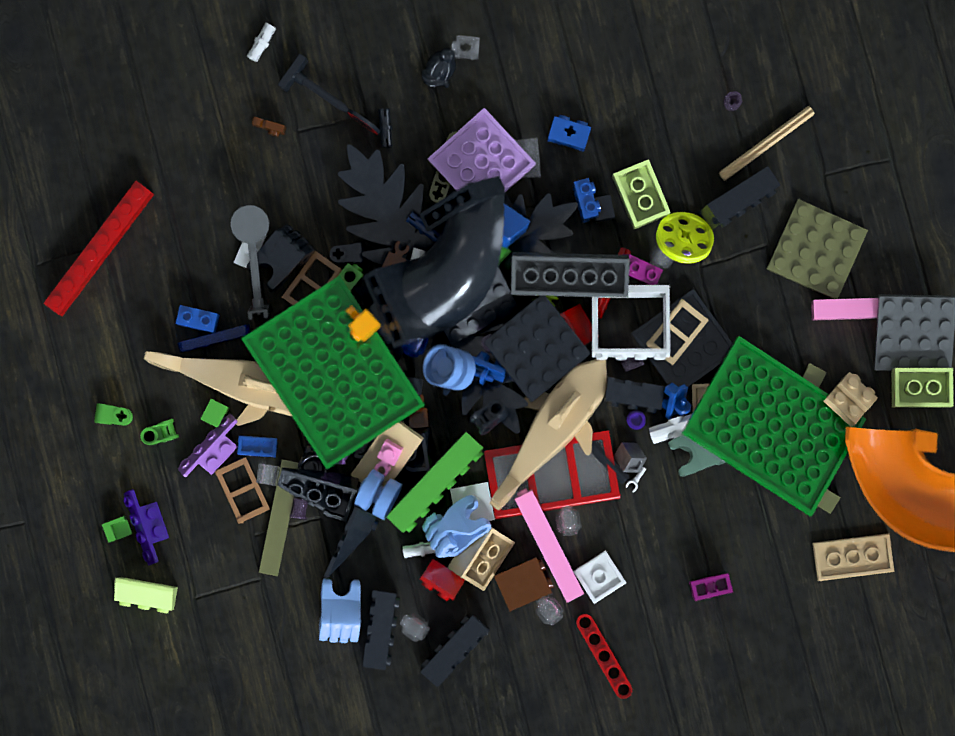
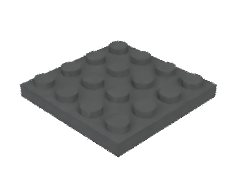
M879 294L874 370L952 368L955 296Z

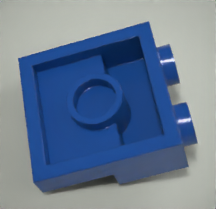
M589 178L573 182L572 187L582 223L598 217L601 207L599 201H595L593 193H596L594 183L590 182Z

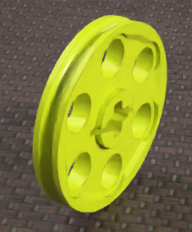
M676 212L667 215L661 220L656 232V242L660 250L667 257L681 263H695L709 255L714 243V234L709 224L701 217L692 213ZM678 220H686L688 224L682 225ZM669 226L673 231H665L663 227ZM696 228H702L705 233H698ZM665 242H672L674 247L666 246ZM697 244H705L707 248L701 249ZM688 250L690 251L691 255L686 256L682 253V251Z

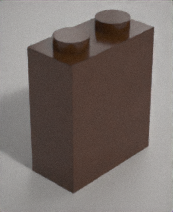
M537 557L494 575L509 611L552 593L551 588L554 587L550 578H545L543 571L546 568L542 559L537 560Z

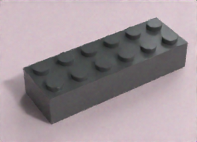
M513 252L512 295L628 298L629 255Z

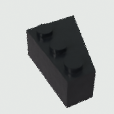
M608 377L603 402H608L607 406L619 407V404L626 405V409L638 410V407H643L646 412L657 413V410L662 409L665 387Z

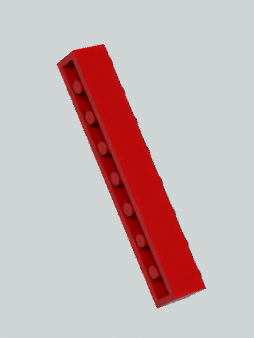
M134 182L43 304L60 316L65 314L154 194L139 182Z

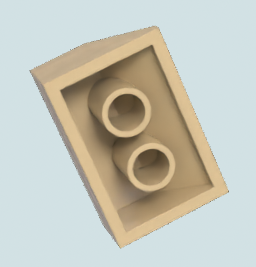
M491 527L486 534L475 540L461 554L455 556L447 568L484 591L515 542Z

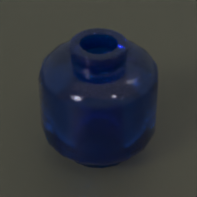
M429 338L402 345L403 352L411 357L422 355L426 350Z

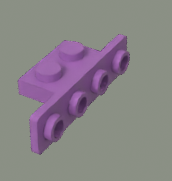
M231 413L223 417L219 427L210 431L206 439L194 448L193 453L181 462L178 470L184 477H187L198 464L212 475L238 447L226 436L230 429L238 422Z

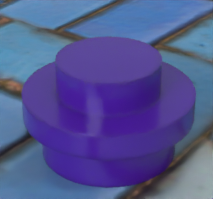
M637 410L630 412L627 416L628 426L634 430L644 427L646 423L645 415Z

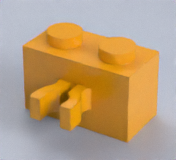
M352 306L346 310L355 320L349 326L352 329L350 333L357 341L362 339L365 342L381 327L367 310L361 315Z

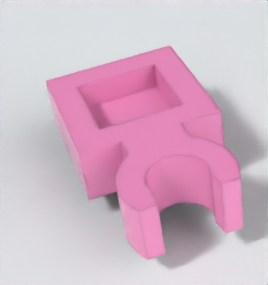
M386 439L377 456L382 461L377 463L375 470L377 471L380 466L384 467V475L386 476L391 470L390 465H396L403 447Z

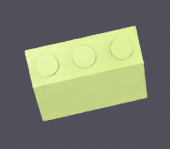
M119 577L115 581L114 601H119V605L130 607L131 604H137L139 609L149 610L150 607L157 608V612L168 613L169 610H174L178 587Z

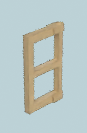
M683 299L679 301L678 305L670 313V322L683 307L701 323L689 338L670 323V330L685 341L673 358L671 356L666 357L665 360L671 365H674L709 321ZM663 323L646 343L651 349H661L654 342L663 332Z

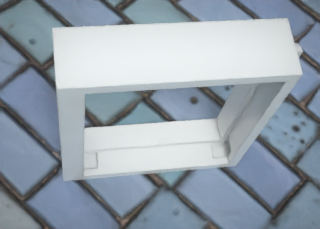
M629 285L628 298H663V349H598V298L619 297H592V357H596L597 360H606L608 357H615L617 360H626L627 357H635L636 360H645L647 357L664 360L666 357H670L669 285Z

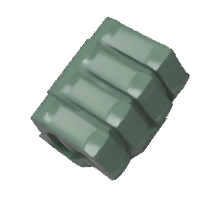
M685 435L677 437L668 443L672 450L681 448L690 454L687 465L682 466L678 470L681 477L694 474L713 465L727 463Z

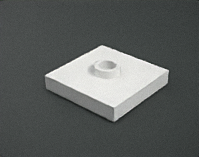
M488 482L450 489L453 504L468 495L476 496L479 505L470 514V520L475 521L480 518H485L489 521L495 520L493 507L489 504L491 497Z
M603 551L573 571L594 604L626 584V581L606 551Z

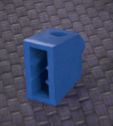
M504 204L502 243L504 248L509 247L527 231L530 223L528 219Z

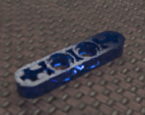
M248 324L177 343L179 353L244 337L251 333V329Z

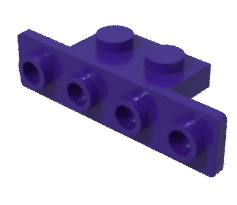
M132 489L123 493L124 504L129 509L130 521L135 526L137 532V541L141 544L143 558L149 566L158 562L153 543L168 539L169 535L157 502L140 507L135 492Z

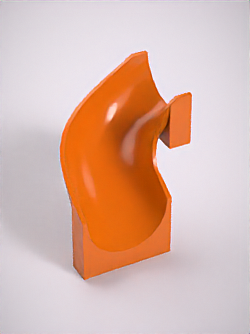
M846 427L845 441L855 476L863 494L877 515L891 529L914 543L932 549L955 552V474L937 469L926 459L923 453H936L937 433L918 430L892 431Z

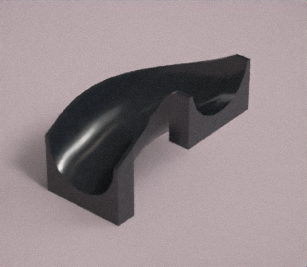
M500 176L470 182L419 214L427 232L441 228L436 243L422 256L374 269L363 276L394 348L432 337L451 328L467 318L485 299L497 273L503 243L505 187Z

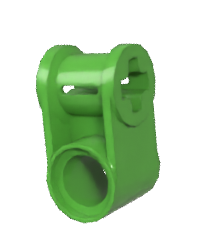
M97 403L94 423L124 426L132 422L133 414L129 409ZM124 411L127 418L122 420L119 418V415H122Z
M174 419L145 428L140 435L142 442L146 445H155L179 438V434H176L173 425ZM148 431H152L155 434V438L151 442L145 440V434Z

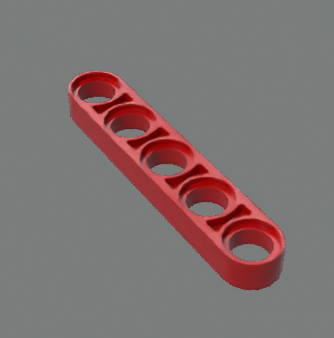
M581 614L576 620L579 631L616 695L622 699L628 698L632 693L631 684L593 618L588 614ZM587 617L590 619L591 623L588 628L580 626L579 621L581 618ZM592 634L600 636V642L596 645H592L589 642V637ZM601 651H608L610 654L609 660L601 661L599 653ZM610 668H618L619 676L617 678L609 677L608 671ZM622 684H626L629 687V692L626 695L618 693V687Z

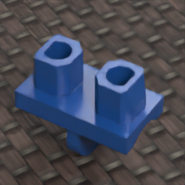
M483 351L477 357L473 356L476 366L474 376L480 378L479 384L484 385L486 380L493 382L494 379L503 383L505 369L497 360L494 364L489 363L490 355Z
M671 383L665 387L664 393L668 397L663 400L662 407L666 410L665 417L668 420L672 419V416L675 414L683 416L691 410V404L686 399L688 387L685 384L678 387Z

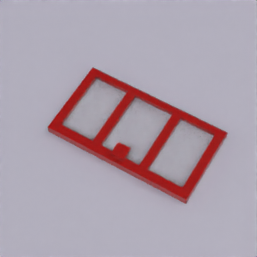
M609 430L593 433L592 441H596L604 449L605 456L615 466ZM574 437L560 452L525 480L500 510L493 507L495 519L522 515L514 498L517 497V492L525 488L528 491L532 489L542 511L620 499L616 472L608 464L607 470L592 453L586 455ZM522 445L484 451L491 497L494 496L497 489L509 475Z

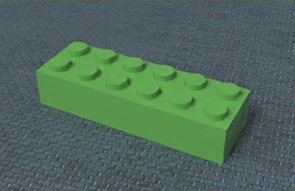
M466 432L387 515V518L403 533L406 530L411 532L417 525L415 521L419 516L424 518L430 511L428 507L433 502L437 504L443 498L441 493L446 488L450 490L457 483L454 479L459 474L463 476L470 469L468 464L472 460L476 462L483 455L481 452L483 447Z

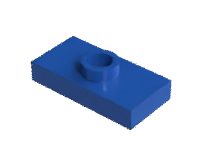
M239 436L237 455L276 457L278 438Z

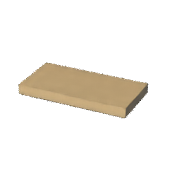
M400 421L377 436L351 476L359 478L358 481L362 483L371 470H375L377 463L382 461L377 456L384 441L388 439L403 447V450L396 465H390V472L384 476L382 486H385L391 478L395 480L424 438ZM380 466L377 471L384 474L385 468Z
M889 533L812 543L817 581L894 572Z

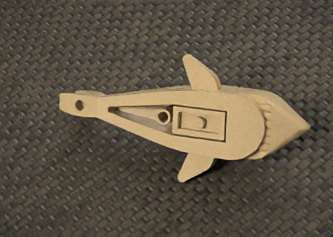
M148 351L145 354L144 359L154 366L181 372L233 399L248 404L238 417L237 426L259 420L267 411L292 416L255 361L181 358L167 353Z
M594 359L579 363L560 379L551 393L544 392L533 402H530L527 397L524 398L529 403L525 408L538 410V413L509 475L495 492L489 503L490 505L500 510L525 480L560 452L574 437L586 455L591 454L593 430L588 420L606 393V360Z

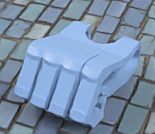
M468 495L460 499L447 510L444 517L434 512L426 518L422 529L427 533L425 535L426 539L430 542V546L435 550L438 558L458 556L475 540L491 529L489 520L485 518L475 521L469 519L470 514L479 505L476 496Z
M323 578L321 584L319 640L326 641L329 637L330 642H337L339 638L340 642L347 643L348 638H350L351 642H358L360 630V581L354 579L350 583L349 592L345 596H338L333 592L332 581L329 578Z

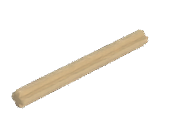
M810 106L806 107L720 171V177L724 181L730 178L814 115L813 109Z

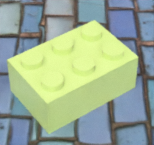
M649 159L612 175L633 229L666 217L671 213Z
M953 368L892 369V407H953Z

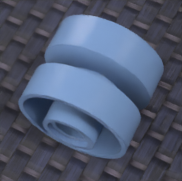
M444 345L433 347L427 353L423 363L424 376L430 384L452 390L466 388L472 382L476 370L475 361L470 353Z
M372 469L361 483L354 505L367 511L372 503H375L372 514L385 520L394 506L403 484L391 478L385 486H382L385 475Z

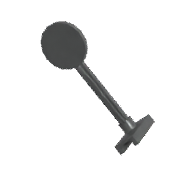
M245 205L234 212L231 218V229L238 240L248 243L254 296L252 299L253 306H250L248 310V318L253 319L255 313L261 315V312H264V318H268L270 305L264 304V298L261 296L256 242L263 239L267 234L269 219L263 209L256 205Z

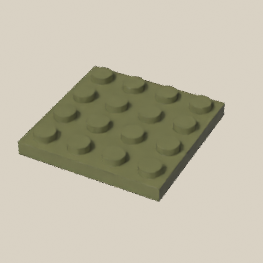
M798 199L767 270L832 299H838L868 230Z

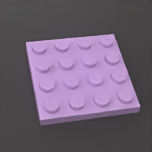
M485 108L428 158V161L456 191L470 182L500 176L506 192L536 165L532 158Z

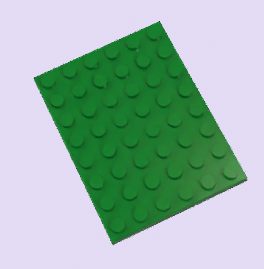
M340 276L242 338L326 469L425 406L377 332L371 335L365 342L362 339L357 341L350 333L352 329L349 325L355 320L346 310L352 306L360 315L363 313V310Z
M738 336L681 433L808 516H812L848 453L845 436L846 427L851 426L823 402L829 394ZM862 416L853 428H862L866 418Z

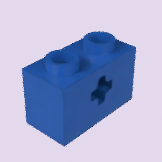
M559 115V117L554 116L548 141L584 152L591 130L588 123L579 120L575 123L569 121L570 118ZM569 128H572V132L575 134H571V137L567 136V132L564 130L568 131Z
M180 305L176 324L215 334L220 315Z

